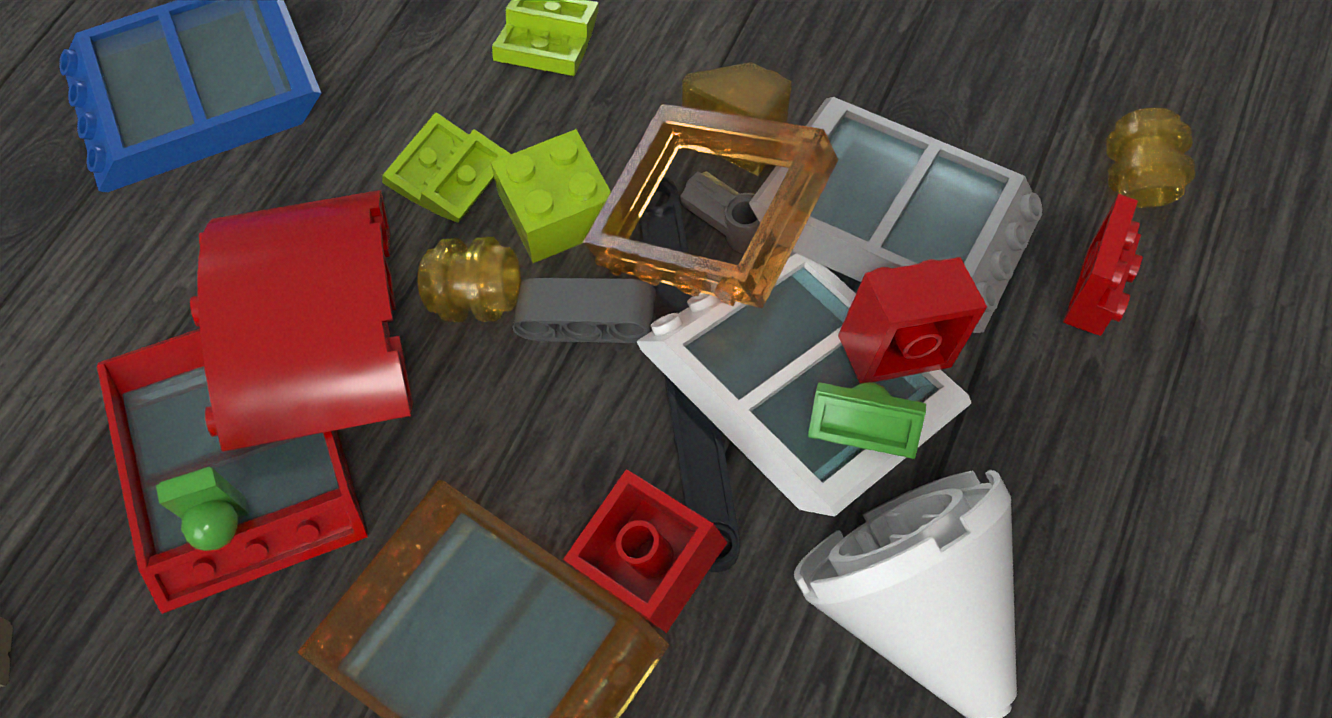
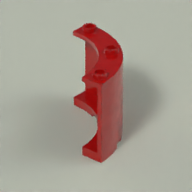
M381 190L212 218L207 223L204 232L199 233L198 295L190 298V309L196 326H200L204 368L211 406L205 408L206 425L212 437L218 436L222 452L411 416L413 399L400 336L390 337L388 322L393 321L392 311L396 310L392 275L386 260L387 257H390L391 233Z

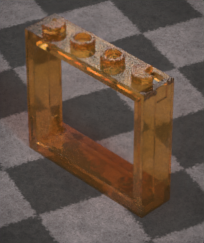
M661 104L583 243L596 257L595 263L608 268L616 276L621 275L623 272L635 275L650 285L658 286L660 282L674 285L682 292L691 296H699L700 293L716 296L719 300L730 306H734L735 302L763 309L839 159L824 129ZM679 148L789 168L739 265L629 239Z

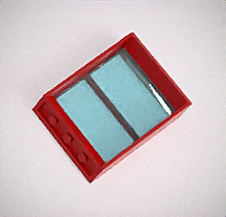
M200 328L98 362L97 371L138 570L161 614L368 537L367 528L337 430L222 452L218 436L212 437L210 435L205 420V408L211 406L204 368ZM206 467L213 468L246 497L250 514L238 517V529L229 544L219 550L204 551L196 549L186 541L182 533V519L159 504L156 485L159 482Z

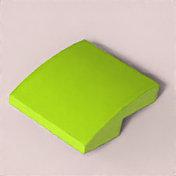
M511 0L506 7V25L492 45L493 61L575 76L592 35L599 10V2L588 0Z
M435 112L383 173L382 183L425 209L459 223L494 179L491 162L511 154L477 130L473 129L470 134H467Z

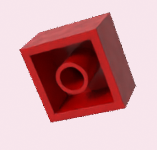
M961 257L939 261L929 259L919 264L896 268L880 267L865 273L838 337L860 383L878 382L950 368L955 363L984 314L987 305Z
M626 469L563 560L591 582L667 633L727 544V541L712 522Z

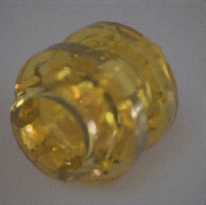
M1165 108L1140 109L1124 115L1116 122V130L1111 132L1106 138V154L1111 160L1116 161L1108 170L1109 187L1113 191H1119L1121 195L1138 200L1136 207H1157L1177 201L1185 194L1184 187L1192 182L1196 176L1194 160L1184 154L1193 144L1191 127L1181 122L1180 115Z
M494 237L475 238L469 250L461 239L445 238L440 240L434 249H428L420 261L418 288L421 300L429 312H438L441 319L445 322L465 321L468 317L469 309L472 310V313L479 321L494 322L500 319L504 311H512L517 304L521 284L518 258L511 248H504Z

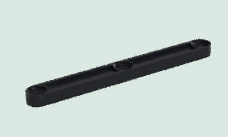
M654 175L640 182L637 187L636 197L649 283L656 290L654 304L656 321L671 313L679 314L688 308L687 301L696 295L676 185L667 177ZM652 192H663L670 198L662 206H652L645 201L646 196ZM702 335L685 347L690 352H693L698 357V360L710 371L704 335ZM664 374L685 506L712 522L719 532L730 541L732 546L729 554L723 558L716 559L709 569V572L720 573L729 570L736 563L740 551V535L721 430Z

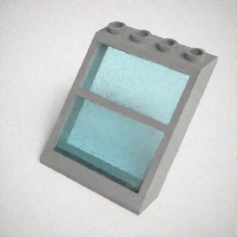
M835 97L825 99L749 202L751 209L771 242L860 282L866 272H871L880 267L896 268L919 264L929 259L939 261L961 257L987 305L973 333L984 332L1042 216L1040 198L1036 193L1032 192L1024 175Z

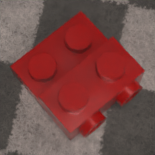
M1121 194L1117 195L1088 247L1063 323L1101 336L1111 320L1120 322L1130 300V294L1123 292L1126 282H1133L1143 259V256L1135 254L1141 234L1137 233L1140 223L1132 220L1138 200Z

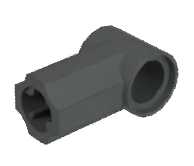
M697 171L687 181L686 187L680 195L681 205L726 235L728 245L734 251L743 254L754 253L763 248L767 242V234L749 205L755 194H740L707 171L703 173Z

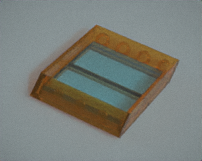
M439 479L297 653L381 718H620L670 645L637 612L448 483Z

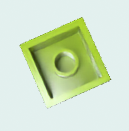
M576 129L491 162L498 195L533 263L617 229L614 196Z

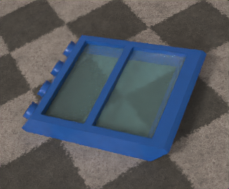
M175 0L77 32L69 50L64 49L60 57V72L66 76L69 86V104L75 107L78 117V135L81 139H84L88 152L87 167L90 172L94 173L98 191L101 192L119 189L301 125L321 95L320 88L284 0Z

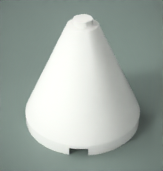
M993 470L985 473L990 483L980 484L974 471H968L933 481L881 504L863 514L866 523L846 537H843L841 531L837 530L823 540L801 560L794 571V578L808 602L966 718H1003L1011 711L1012 707L1010 704L1017 696L1011 496L998 472Z

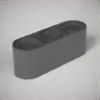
M526 279L520 284L512 328L520 337L533 341L637 343V340L651 332L656 290L649 283L637 279Z

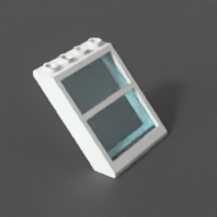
M777 245L757 255L758 262L751 267H742L723 277L724 284L719 288L706 290L691 297L687 301L689 307L679 314L671 313L654 321L651 324L652 331L637 340L640 350L799 510L835 517L906 457L808 437L818 382L846 388H853L860 384L838 337L856 293L826 266ZM942 370L874 382L885 387L892 397L927 403L918 447L971 404L969 395Z

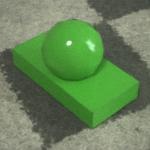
M818 382L808 437L915 459L927 403L892 397L885 387L874 382L860 383L853 388Z
M210 467L162 481L156 485L159 504L182 519V533L186 541L196 549L204 551L219 550L229 544L237 532L238 517L250 514L246 497Z

